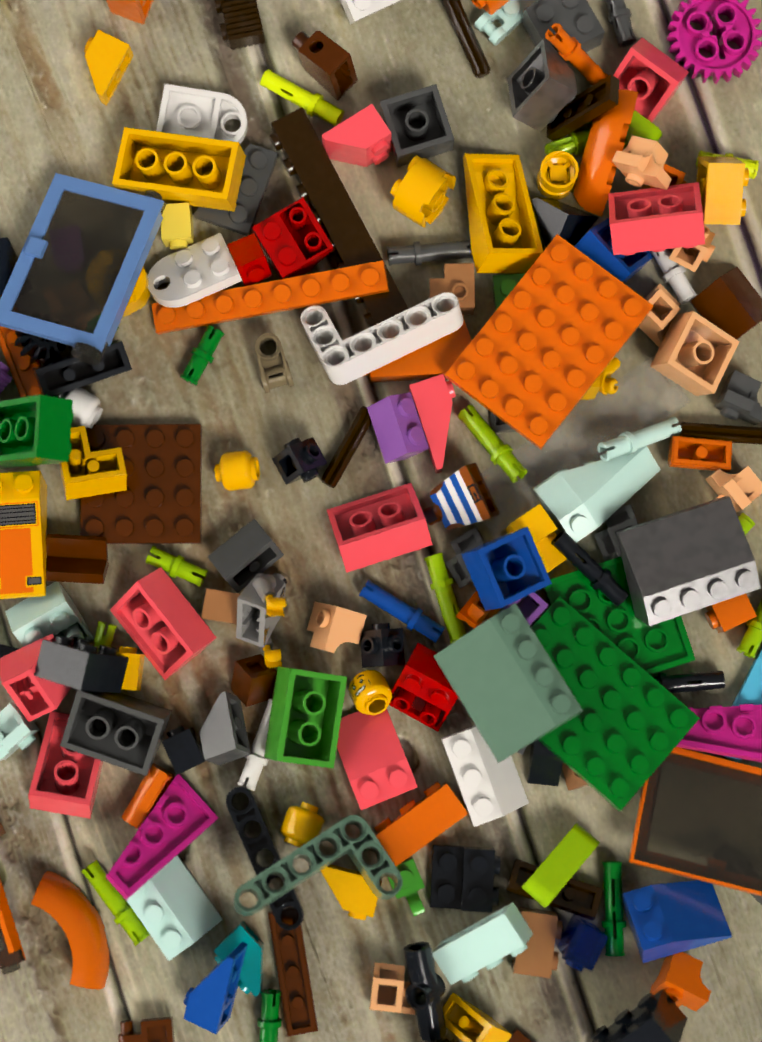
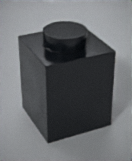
M182 725L167 732L168 739L162 741V744L177 775L205 762L193 727L185 730Z

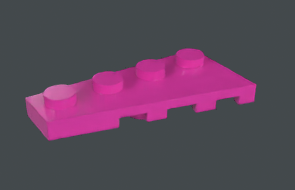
M762 704L689 708L700 719L676 747L762 762Z
M180 774L176 775L106 875V878L125 900L129 899L215 823L219 817Z

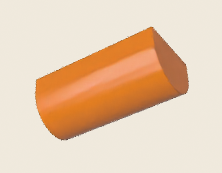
M684 436L671 437L668 449L669 467L709 471L721 469L724 472H730L732 441Z
M152 763L148 775L142 779L121 818L135 828H140L173 781L175 774Z

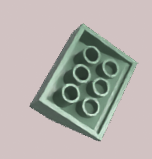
M516 603L489 618L433 656L498 763L575 718L583 711Z

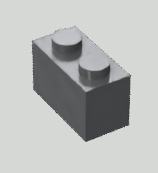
M253 519L223 545L219 546L208 558L223 578L238 593L250 583L257 573H263L284 554L258 522Z

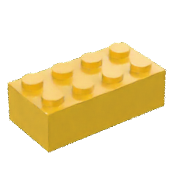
M124 127L112 184L117 189L164 200L167 203L189 202L190 206L235 212L246 155L239 142Z

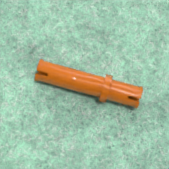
M559 23L551 26L556 32L555 34L549 29L546 31L545 38L556 47L558 54L565 61H569L592 86L609 76L581 48L578 40L575 37H571Z

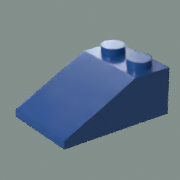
M695 880L652 884L623 893V907L643 963L732 938L728 923L711 883Z

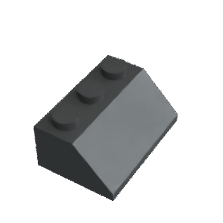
M77 690L60 746L147 776L163 740L172 710L123 693Z

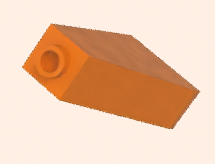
M465 320L457 331L366 374L369 376L370 382L426 380L441 374L447 379L445 373L472 341Z

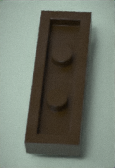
M609 75L576 95L571 103H567L557 114L555 120L547 124L546 137L552 141L559 140L617 106L620 80L613 75Z
M516 859L513 863L506 890L535 900L521 887L539 866ZM571 878L551 901L549 906L593 921L597 915L603 889Z

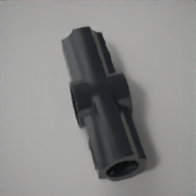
M420 941L404 947L410 985L405 991L406 1000L415 1009L422 1041L442 1039L447 1035L441 997L445 993L444 981L436 973L429 942Z

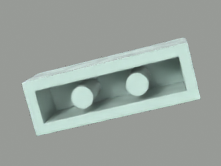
M514 902L441 941L432 951V954L450 985L460 980L466 983L479 974L478 970L484 967L487 970H491L503 961L502 957L508 954L515 957L528 948L526 943L533 935V932Z

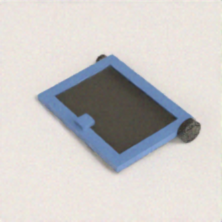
M55 173L0 298V326L73 346L71 354L75 358L91 365H100L107 346L110 347L163 220L162 214L166 204L162 200V196L152 190H146L144 195Z

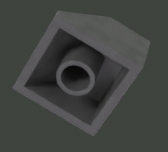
M544 38L507 78L513 118L540 132L548 123L555 120L557 114L567 103H571L578 93L575 73L550 42Z

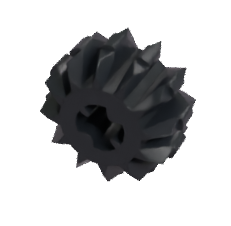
M39 313L32 316L51 322V315H46L44 319ZM15 331V335L18 337L15 341V346L23 348L20 352V357L28 354L31 364L35 363L38 359L42 365L47 364L50 360L55 361L60 357V352H63L66 344L45 338H41L43 339L41 341L38 339V336Z

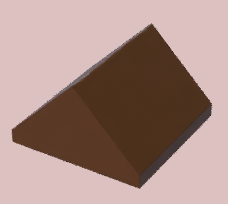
M738 267L720 276L690 301L699 315L737 340L762 322V298Z

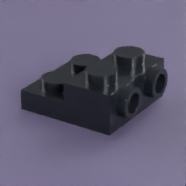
M433 844L430 907L492 913V905L498 906L499 887H493L494 874L500 875L501 856H495L494 848Z

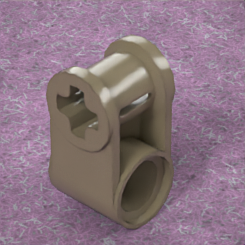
M272 333L260 335L255 341V352L265 393H270V389L284 385L294 386L288 361L285 359L279 338ZM268 341L274 342L277 345L275 353L272 355L261 353L263 343Z

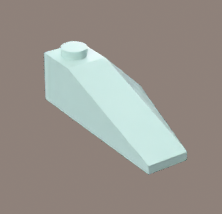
M647 446L637 449L636 452L628 456L623 454L609 461H590L583 463V466L557 471L532 488L559 532L565 531L577 543L601 526L661 469Z

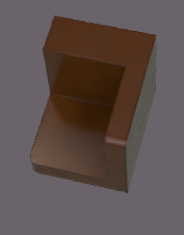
M262 654L237 660L235 662L231 690L246 707L268 701V699L272 698L277 671L275 668H267L265 666Z

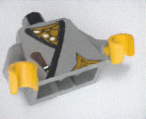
M257 573L237 598L236 638L257 645L259 650L264 652V661L267 668L282 667L281 649L271 650L274 645L270 638L280 617L285 615V588L287 581L279 573H273L272 575Z

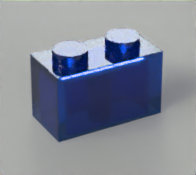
M572 914L557 948L563 955L562 959L566 961L565 964L581 972L584 967L593 971L608 939V935L599 926Z

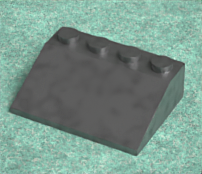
M724 496L616 532L635 617L648 626L761 588L754 556L729 496Z

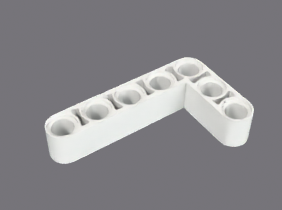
M450 292L438 294L343 341L323 307L319 305L307 307L300 316L309 342L329 379L336 385L347 384L461 328L464 321L458 298Z

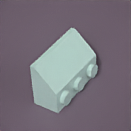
M179 855L126 900L168 961L187 949L223 920Z

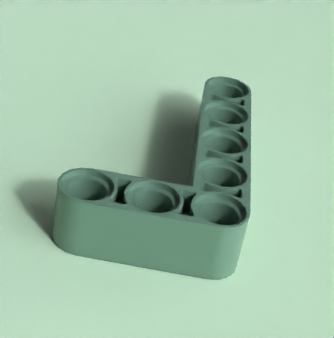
M350 815L241 885L234 896V907L240 915L252 916L345 854L349 855L374 895L379 899L389 900L401 890L403 878L367 822L361 816ZM347 825L357 826L360 830V836L358 838L348 837L345 833V827ZM323 841L332 843L335 853L332 855L322 854L319 850V844ZM366 850L373 851L377 856V863L373 865L365 863L362 858V852ZM297 858L305 859L309 864V870L304 873L297 872L293 867V861ZM271 875H277L282 879L283 887L279 890H272L267 886L266 879ZM383 876L390 877L395 884L394 890H383L379 884L380 878ZM250 892L254 894L257 904L251 908L244 907L239 900L243 893Z

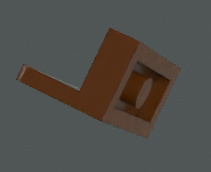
M47 534L46 581L104 584L109 566L106 537Z

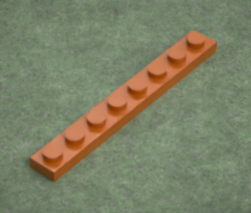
M381 260L222 290L178 308H169L158 303L151 305L156 333L164 334L389 292L385 262Z

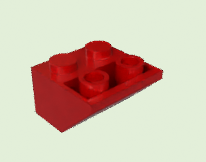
M303 197L252 227L262 250L280 279L301 276L307 273L334 249Z
M417 643L391 690L392 700L389 705L438 732L457 701L458 696L433 657L437 653Z

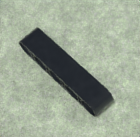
M243 787L232 789L226 798L227 808L254 871L258 875L269 868L262 867L257 861V855L262 849H268L273 853L274 860L270 866L282 858L253 793ZM238 793H245L249 798V804L244 810H237L233 806V798ZM250 821H257L261 825V833L254 839L249 838L245 833V826ZM277 875L269 876L266 879L267 886L269 887L272 879L280 877ZM295 888L270 904L276 922L281 928L293 930L303 922L304 909ZM291 906L298 911L299 918L296 923L287 924L283 921L282 911L285 907Z

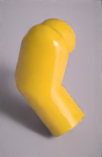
M616 357L613 358L599 376V392L604 395L614 394L618 390V386H615L618 381L615 378H611V375L620 367V361Z

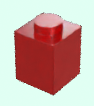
M255 233L227 244L244 286L255 284L272 276Z

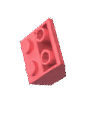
M53 633L0 658L1 684L28 722L56 710L71 689V687L34 676L42 640L55 641L56 638Z

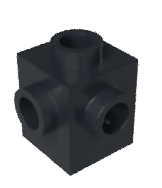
M313 437L304 441L296 438L284 445L285 449L272 458L286 485L300 479L306 483L320 475L318 470L327 464Z
M390 623L372 624V630L362 631L360 638L362 668L405 665L402 628L390 629Z

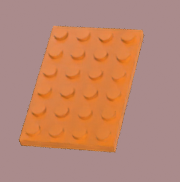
M557 234L445 373V377L541 450L644 321L654 305Z

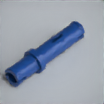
M371 580L366 582V586L363 587L359 594L360 597L365 598L407 625L406 628L410 631L414 629L434 643L437 642L445 626L422 614V609H414L374 584Z

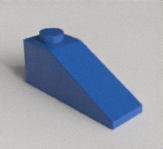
M242 941L195 988L191 987L188 990L184 999V1005H186L185 1020L217 1034L230 1019L248 943Z

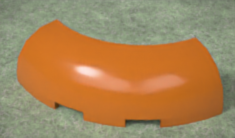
M620 89L618 105L593 119L579 166L578 177L573 187V195L577 203L586 211L601 217L617 169L612 159L616 150L623 151L639 93L636 91Z
M47 870L39 882L31 905L51 915L67 936L73 959L72 975L69 984L87 989H103L109 971V947L101 916L95 906L81 892L80 888L61 875Z

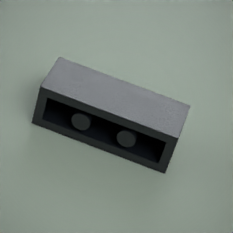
M121 340L112 341L110 347L104 346L102 352L91 348L33 368L42 395L52 397L132 370Z

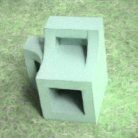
M9 703L0 711V761L6 760L19 748L22 751L28 748L36 740L34 734L40 730L33 721H27L15 703Z

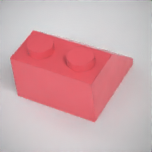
M641 38L630 48L613 76L620 80L619 90L639 92L634 110L653 122L675 94L689 71L647 40Z
M370 104L321 135L322 145L331 160L368 167L373 163L378 165L390 156L392 133L373 104Z

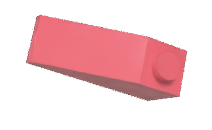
M443 374L409 385V392H411L436 473L442 472L453 403L452 398L456 397L452 382L450 380L445 381Z

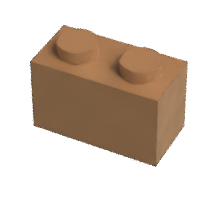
M519 907V912L533 932V935L526 943L528 948L512 958L511 969L515 974L551 978V971L557 970L559 954L557 951H554L555 939L561 938L562 921L558 920V915L554 911Z

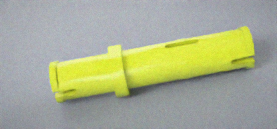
M269 69L264 72L260 81L261 86L297 106L303 107L311 117L315 115L333 126H337L342 121L345 111L323 100V96L319 93L314 95Z

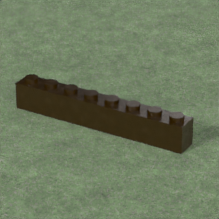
M303 107L272 122L273 133L269 135L276 151L282 150L286 159L283 160L286 171L290 177L296 176L299 182L296 189L300 197H303L305 201H309L314 216L332 243L334 249L330 253L335 252L340 260V262L336 263L338 269L383 260ZM386 265L389 292L354 298L357 305L363 304L367 312L363 316L369 328L408 309Z

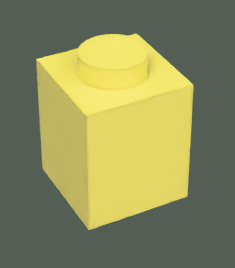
M189 202L164 204L160 213L163 217L161 237L165 247H170L171 250H181L188 248L187 245L195 244L193 214Z

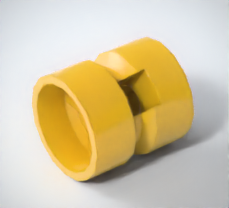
M554 151L543 159L536 182L538 190L544 197L560 200L568 196L573 190L579 172L578 163L574 156L568 152Z

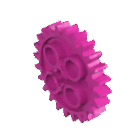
M687 0V3L680 2L679 11L673 12L671 17L673 21L668 25L667 29L671 33L668 34L666 41L673 43L668 50L669 53H678L674 61L676 63L683 61V68L693 70L691 79H694L699 73L702 75V83H705L708 77L712 76L714 84H717L721 76H723L726 82H729L732 78V73L739 78L743 72L742 68L747 71L752 65L751 61H755L759 55L756 50H759L762 46V42L757 40L761 38L762 30L756 29L760 25L761 19H752L756 8L746 9L749 0H744L741 3L737 2V0ZM707 12H708V13L710 14V16H711V21H710V18L708 17V15L706 14ZM718 15H726L729 17L730 22L721 21ZM690 23L700 24L703 30L693 29ZM727 42H735L738 44L739 49H731ZM705 49L709 51L712 57H703L699 50ZM719 52L724 59H720Z

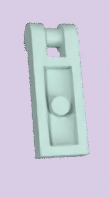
M509 0L493 15H490L488 12L482 14L474 26L480 32L484 31L489 36L488 40L496 46L522 22L525 8L541 0ZM497 19L502 26L497 28L492 22Z

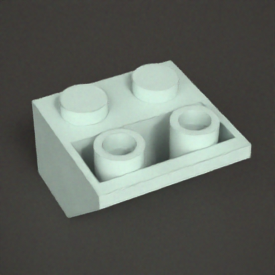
M58 581L46 587V596L28 597L5 611L11 631L23 647L52 633L55 638L56 636H64L75 639L74 643H76L77 638L94 640L91 631L73 600Z

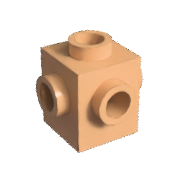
M704 225V245H697L693 248H673L669 259L696 272L701 261L703 260L707 263L715 249V246L711 245L715 233L711 232Z

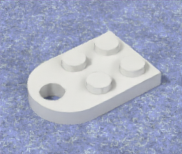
M170 84L164 85L157 132L239 142V144L244 140L248 129V121L244 107L236 98L221 92ZM229 119H237L240 121L241 126L237 131L229 132L224 128L225 123Z
M221 232L188 246V248L163 257L154 264L148 273V289L153 299L158 304L169 308L186 306L242 281ZM163 283H170L165 289H157Z

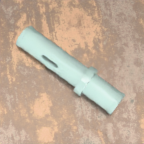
M671 417L634 432H623L617 438L599 443L597 450L598 453L607 451L606 454L600 455L603 461H609L623 454L628 456L639 448L679 435L682 431L681 425L672 427L673 424L679 421L676 417Z

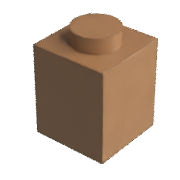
M206 588L201 618L237 625V598L240 594Z

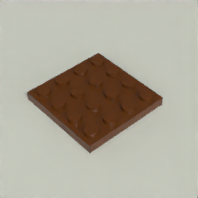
M139 424L94 425L92 429L87 427L86 433L90 452L121 447L127 472V490L81 498L80 536L106 537L107 544H201L202 425Z

